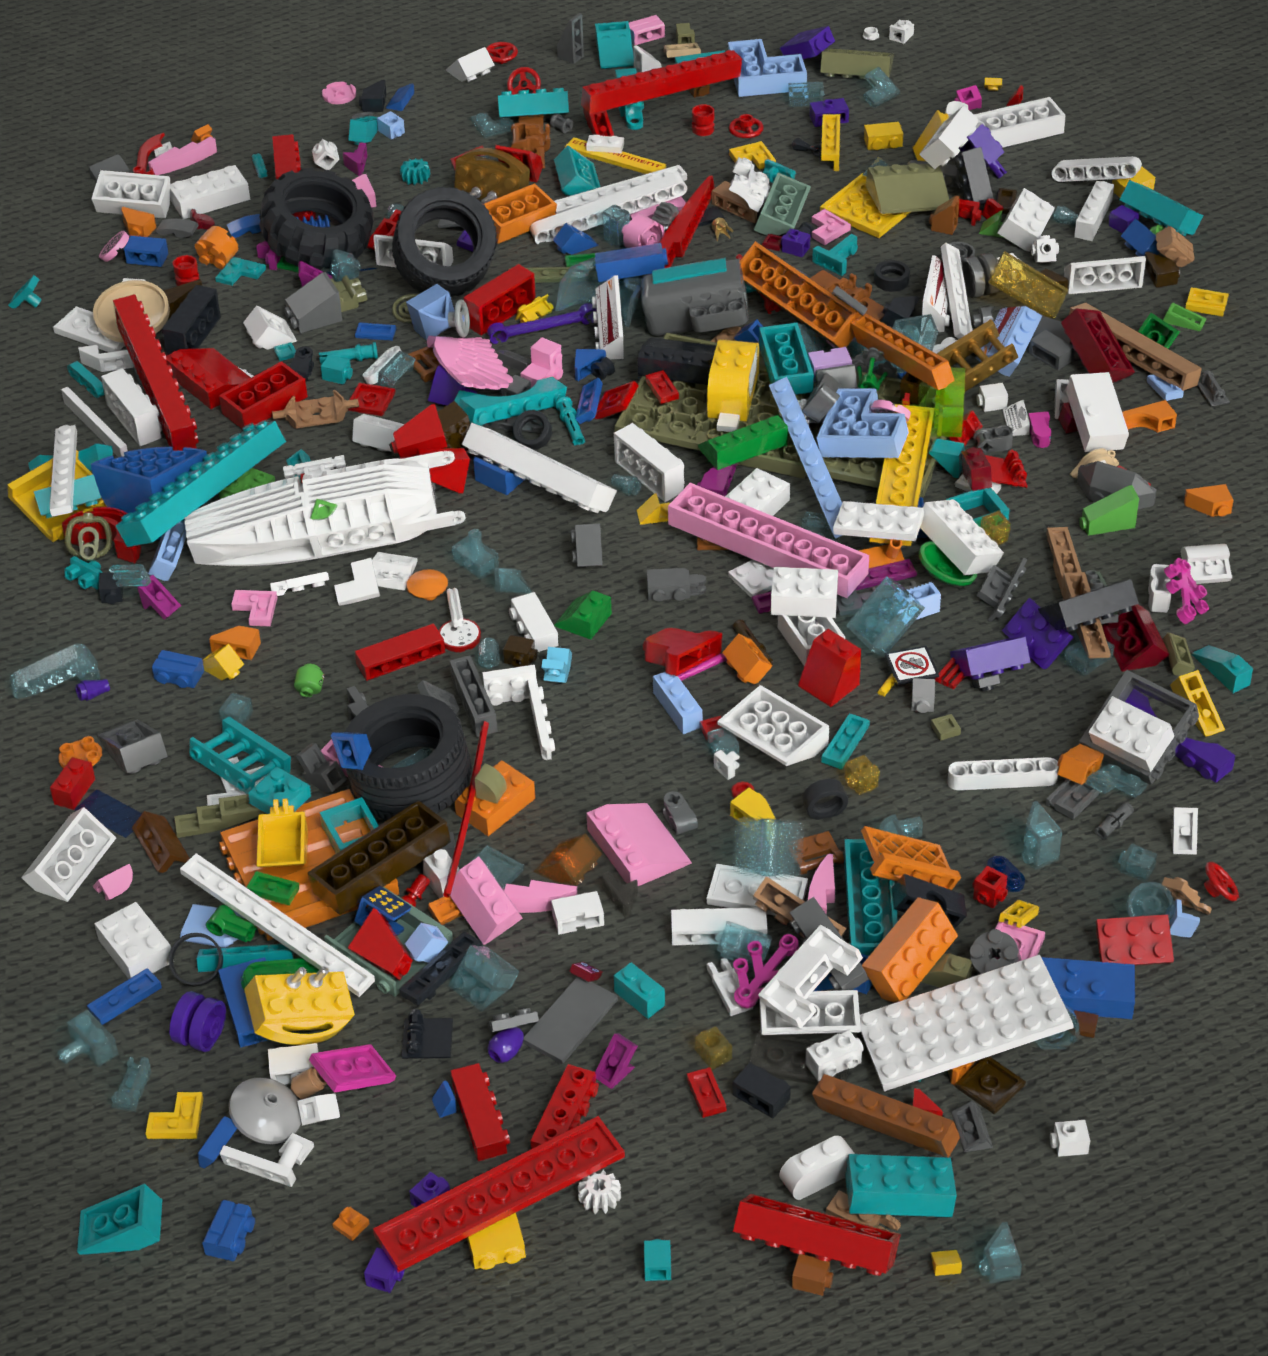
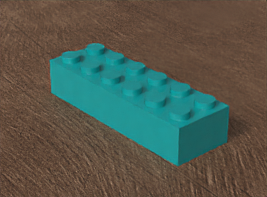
M845 839L844 868L849 944L859 949L861 954L870 956L898 922L897 910L894 909L892 886L895 884V881L872 874L870 868L874 861L864 839Z

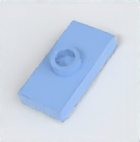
M1154 374L1147 376V383L1164 400L1168 401L1183 397L1184 391L1181 388L1167 383Z

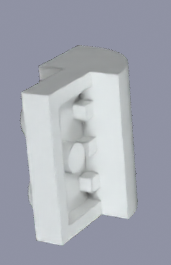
M1226 544L1186 546L1181 548L1182 559H1185L1190 564L1191 576L1196 584L1231 581L1230 553Z

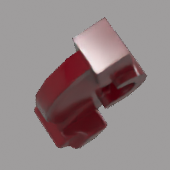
M191 209L190 220L198 223L197 229L208 230L210 227L215 226V222L210 216L197 214L195 209Z

